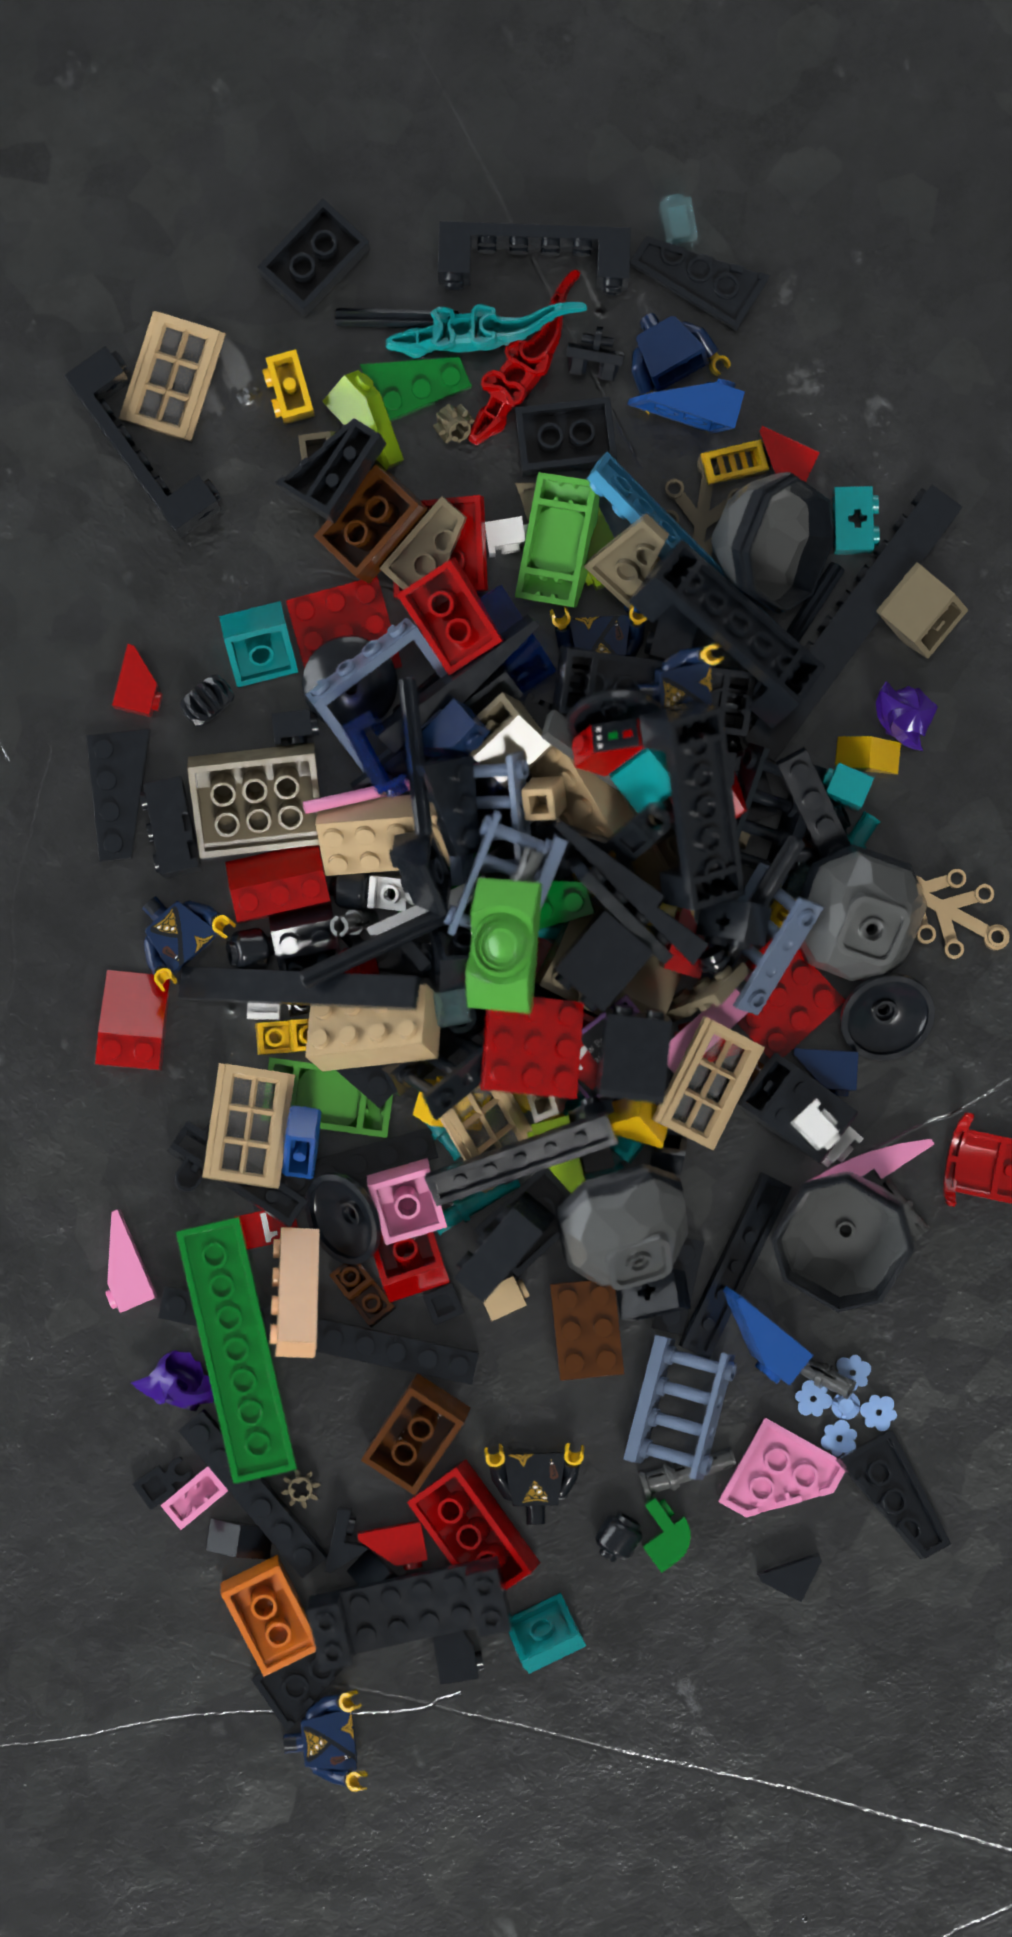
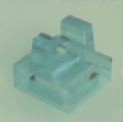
M465 988L433 994L437 1025L440 1028L471 1022L470 1007L467 1006Z

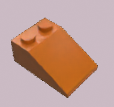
M278 1555L220 1583L221 1596L264 1677L316 1651L308 1616Z

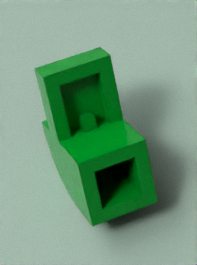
M654 1496L645 1502L644 1505L662 1530L644 1542L642 1546L660 1572L663 1573L685 1555L690 1544L691 1533L685 1516L682 1515L673 1522L671 1517L675 1513L665 1499L658 1502Z

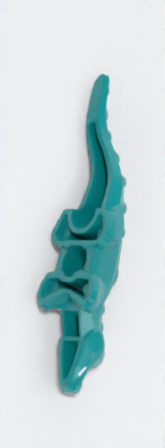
M583 302L557 303L519 318L500 317L497 315L494 307L484 304H477L471 309V313L455 314L453 309L441 306L433 309L431 312V317L433 318L432 326L423 329L411 328L392 335L386 339V348L391 351L404 353L412 358H420L435 350L456 353L493 350L502 345L507 346L517 340H525L527 336L535 331H539L543 325L553 321L556 317L568 313L586 311L587 305Z

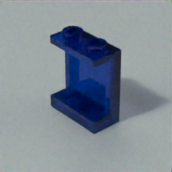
M369 711L341 727L377 794L394 798L409 790L406 785L409 783V775L403 774L392 781L390 780L365 734L382 725L378 715L375 712Z

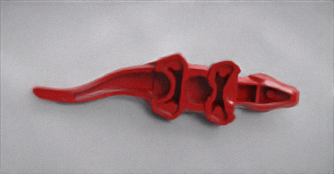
M573 270L565 277L556 289L550 305L565 302L570 289L580 276L581 272L579 270ZM563 315L543 325L529 341L517 340L505 347L507 360L499 371L493 369L482 377V389L486 390L491 397L487 405L483 406L477 413L474 425L468 436L469 442L479 445L489 437L500 433L506 426L509 411L513 407L520 405L540 378L548 372L555 349L560 341Z

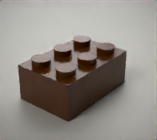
M376 464L366 475L336 523L334 524L327 520L314 537L353 575L365 582L371 583L381 571L379 568L430 509L390 471Z
M590 1280L550 1284L560 1381L624 1374L616 1290L612 1286H602Z
M417 1373L368 1445L361 1461L415 1495L465 1423L471 1407Z

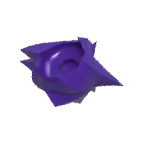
M886 681L876 700L878 719L886 729L884 733L895 737L908 748L923 751L920 735L925 737L938 706L919 687L914 689L906 686L895 691Z
M175 1350L167 1353L159 1360L155 1370L148 1377L131 1382L135 1388L146 1396L153 1398L158 1404L169 1403L186 1410L197 1411L200 1404L215 1402L209 1376L204 1375L200 1361H195L190 1352H178Z

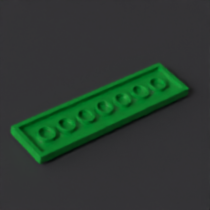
M240 1217L176 1231L233 1484L297 1470Z

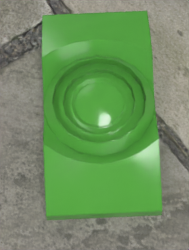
M538 472L515 598L572 608L577 607L588 574V570L584 565L588 560L591 537L598 521L600 496L592 490L589 480Z
M478 878L471 910V951L466 967L468 1007L532 1013L543 883Z
M269 1057L268 1070L295 1075L290 1107L305 1106L322 1111L320 1129L387 1138L393 1095L379 1109L336 1070L321 1071L313 1063ZM266 1082L262 1108L272 1109L276 1084ZM261 1115V1121L270 1122L271 1116Z

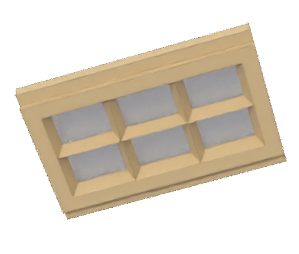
M153 311L119 419L192 442L226 333Z
M703 1016L665 1092L664 1104H659L652 1120L714 1151L765 1047Z
M218 1064L203 1178L279 1189L285 1133L295 1075L238 1065Z
M480 1086L439 1118L463 1160L528 1138L527 1132L532 1131L529 1122L512 1093L480 1090ZM496 1186L483 1190L482 1192L486 1193L489 1190H493Z

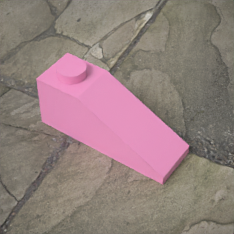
M120 1209L111 1212L107 1280L110 1290L105 1293L112 1309L118 1307L119 1312L122 1313L158 1296Z

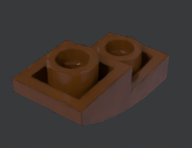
M343 1263L329 1274L371 1328L396 1309L361 1263L356 1265Z

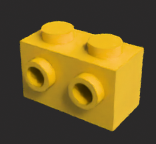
M296 349L266 357L268 368L262 370L267 388L274 386L277 398L272 399L271 402L276 418L283 417L284 424L287 425L315 417Z

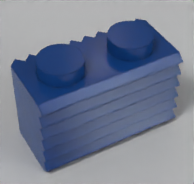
M305 1106L290 1107L285 1133L282 1173L285 1176L306 1179L314 1178L322 1113L319 1109Z

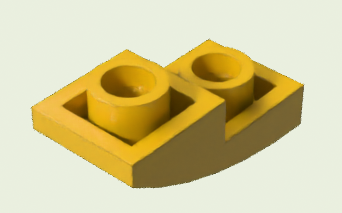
M309 1019L255 1023L257 1055L306 1051Z

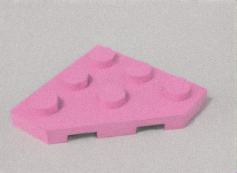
M764 1417L718 1502L747 1518L762 1512L834 1493L845 1471L836 1461L837 1457Z

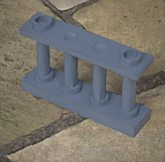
M517 751L507 755L505 764L473 765L475 778L508 776L509 795L476 797L477 808H511L512 827L510 828L531 836L530 820H525L521 793L522 788L526 785V778L529 773L528 763L524 759V752ZM464 755L446 756V757L441 758L440 760L449 759V758H454V757H459V756H464ZM480 834V840H481V841H482V839H483V837H484L483 834ZM497 836L492 838V841L505 840ZM514 843L515 859L503 860L519 865L524 847ZM473 853L458 857L449 856L452 886H461L467 880L475 857H473ZM483 865L479 873L498 872Z
M494 810L492 817L486 815L479 832L484 837L456 907L450 905L444 923L448 924V934L454 936L458 925L472 930L471 916L463 912L469 896H474L477 886L475 881L482 865L508 876H511L512 872H516L518 868L516 864L487 854L493 836L523 847H533L537 849L536 852L542 851L544 853V857H542L544 858L540 870H537L534 878L536 883H543L541 908L566 848L567 838L554 833L552 840L546 838L543 841L499 824L501 813L497 810Z
M759 863L745 886V895L739 896L738 901L749 902L769 869V865ZM788 875L768 906L770 907L775 899L789 912L780 928L773 921H769L767 934L773 939L764 955L751 945L750 950L742 949L736 959L737 961L741 953H743L756 965V968L749 980L746 981L744 979L736 988L740 994L733 1006L755 1015H759L823 910L820 904L800 897L796 901L784 891L782 886ZM710 972L702 973L704 977L714 978V974H710Z
M655 1335L623 1460L644 1463L645 1458L652 1456L691 1467L689 1478L703 1480L704 1475H708L712 1467L713 1458L710 1456L728 1382L733 1381L736 1374L737 1363L734 1362L735 1355L721 1353L720 1360L715 1361L678 1351L677 1347L674 1346L676 1339ZM677 1363L716 1374L711 1393L670 1382L669 1378L666 1377L669 1365ZM669 1394L708 1405L703 1424L662 1413L661 1409L658 1408L661 1396ZM660 1425L700 1436L695 1455L653 1444V1441L650 1439L653 1427Z

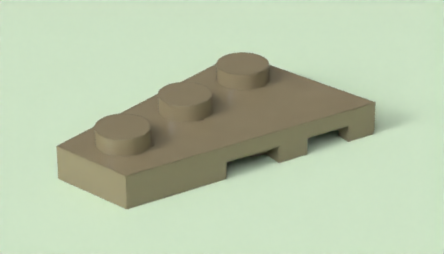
M441 496L379 569L404 590L450 560L467 517L444 496Z
M645 513L590 557L584 567L630 610L631 604L628 601L651 571L669 534Z
M744 962L732 968L728 964L723 971L714 974V978L709 979L706 976L699 980L692 987V990L689 991L687 988H684L676 993L672 999L674 1003L669 1007L667 1016H670L672 1022L693 1015L699 1009L701 1012L708 1010L712 1004L715 1006L722 1005L751 971Z

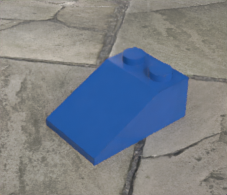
M717 379V382H707L706 384L653 392L629 398L627 405L710 433H717L735 428L745 391L736 389V384L731 381Z
M726 1286L723 1289V1293L749 1353L758 1360L755 1367L776 1384L782 1379L790 1385L814 1355L744 1298Z

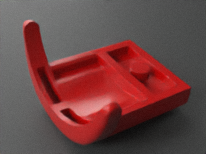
M966 1112L958 1121L950 1141L943 1176L944 1200L948 1206L955 1207L956 1192L1012 1204V1138L970 1130L969 1127L974 1119V1114Z

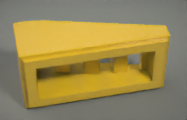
M761 439L700 454L708 485L761 475L769 470ZM745 452H750L753 467L749 468ZM734 454H739L742 470H738ZM724 456L728 457L731 468L729 473L726 472ZM713 458L717 459L720 475L715 476L711 463Z

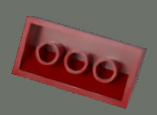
M464 1459L407 1502L451 1565L498 1555L507 1590L531 1574L541 1563L467 1459Z

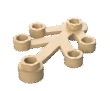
M953 869L945 876L928 881L916 876L927 901V907L936 912L945 942L944 953L948 958L957 959L964 953V946L957 940L952 920L982 936L984 944L991 950H1000L1007 946L1010 935L1004 926L999 924L989 926L958 909L978 902L982 904L990 902L994 898V889L990 885L982 884L973 891L941 900L930 893L949 886L952 888L962 887L966 882L964 871ZM953 873L961 875L962 882L956 885L951 882V875ZM981 888L989 890L990 897L987 900L979 897V890ZM925 912L916 938L922 944H929L934 941L936 931L928 924ZM927 928L931 931L932 936L930 940H923L921 938L920 932L922 929ZM994 931L1002 933L1003 939L1000 943H995L992 940L991 935ZM950 944H957L960 951L958 955L953 956L949 953L948 947Z

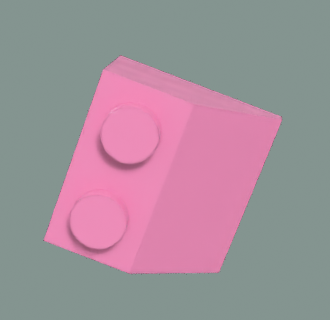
M428 1158L366 1176L370 1196L379 1213L381 1232L385 1245L447 1227L442 1206H436L425 1180V1174L432 1172Z

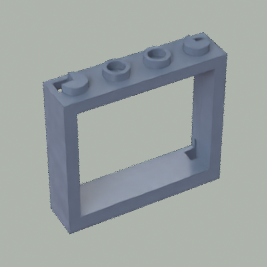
M405 618L396 626L392 624L386 634L378 640L368 642L362 648L361 653L353 659L343 661L337 667L336 672L326 679L317 681L318 685L305 694L363 773L392 751L388 748L368 763L327 705L412 640L440 678L447 674L428 642L408 618ZM442 710L437 711L421 728H424L433 721Z

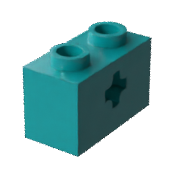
M873 486L834 487L832 492L835 535L833 542L834 555L872 554L874 545H879L880 543L879 526H874L873 514H879V496L873 495ZM854 513H858L859 519L864 520L859 528H855L854 522L849 521Z
M838 763L834 769L829 767L822 784L830 800L836 804L841 803L845 808L858 812L865 801L874 777Z

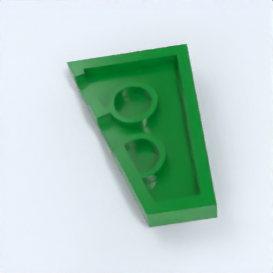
M460 357L360 364L362 372L373 381V386L380 392L390 422L472 388Z
M552 881L540 910L539 930L595 914L596 910L591 892L581 882Z

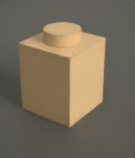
M563 776L533 777L521 790L526 821L556 820L567 808Z
M513 1275L504 1279L486 1299L484 1305L491 1320L494 1321L526 1306L525 1298L530 1295L523 1280L516 1281Z

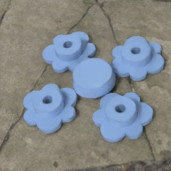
M852 1355L850 1359L842 1357L837 1361L838 1373L856 1381L854 1391L858 1386L864 1387L867 1385V1376L871 1373L869 1363L861 1361L858 1355ZM854 1370L855 1375L851 1376L850 1371ZM812 1380L805 1381L802 1384V1391L800 1390L795 1394V1398L799 1402L798 1410L802 1415L812 1413L818 1417L822 1415L823 1409H827L832 1405L833 1413L842 1419L836 1421L834 1426L831 1424L825 1426L824 1432L826 1435L821 1438L822 1447L826 1450H831L832 1455L835 1457L841 1456L842 1453L847 1454L856 1448L853 1440L856 1439L857 1432L854 1429H850L848 1422L845 1420L854 1418L859 1410L861 1415L866 1418L865 1425L869 1428L875 1426L879 1431H886L890 1427V1421L895 1420L897 1417L896 1411L893 1410L894 1401L889 1396L880 1398L878 1395H872L869 1398V1402L863 1403L860 1407V1401L854 1393L847 1400L839 1394L832 1400L831 1396L826 1394L827 1388L822 1387L820 1389L814 1385ZM811 1396L816 1397L814 1402L810 1400ZM880 1409L881 1414L876 1415V1410ZM840 1435L842 1436V1440L837 1441L836 1437Z

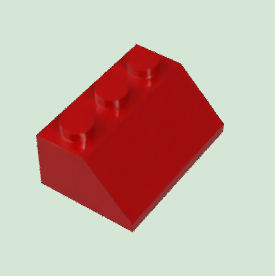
M319 845L281 849L225 862L236 921L239 924L332 903Z

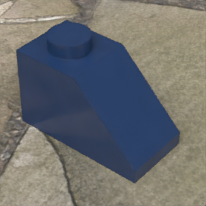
M453 698L422 731L424 755L428 757L469 755L473 750L482 745L484 738L491 731L467 705Z
M793 1049L792 1056L805 1071L836 1096L849 1097V1091L857 1090L859 1052Z

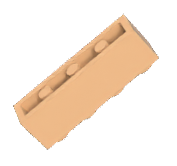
M281 1227L280 1239H274L273 1258H279V1266L273 1267L272 1287H278V1296H272L271 1315H277V1325L271 1324L270 1344H276V1356L314 1358L317 1343L319 1229Z

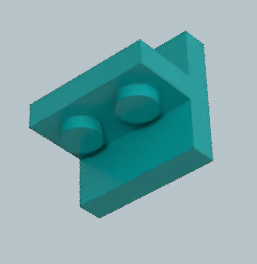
M561 1593L512 1616V1629L508 1633L522 1666L529 1674L586 1647L584 1639Z

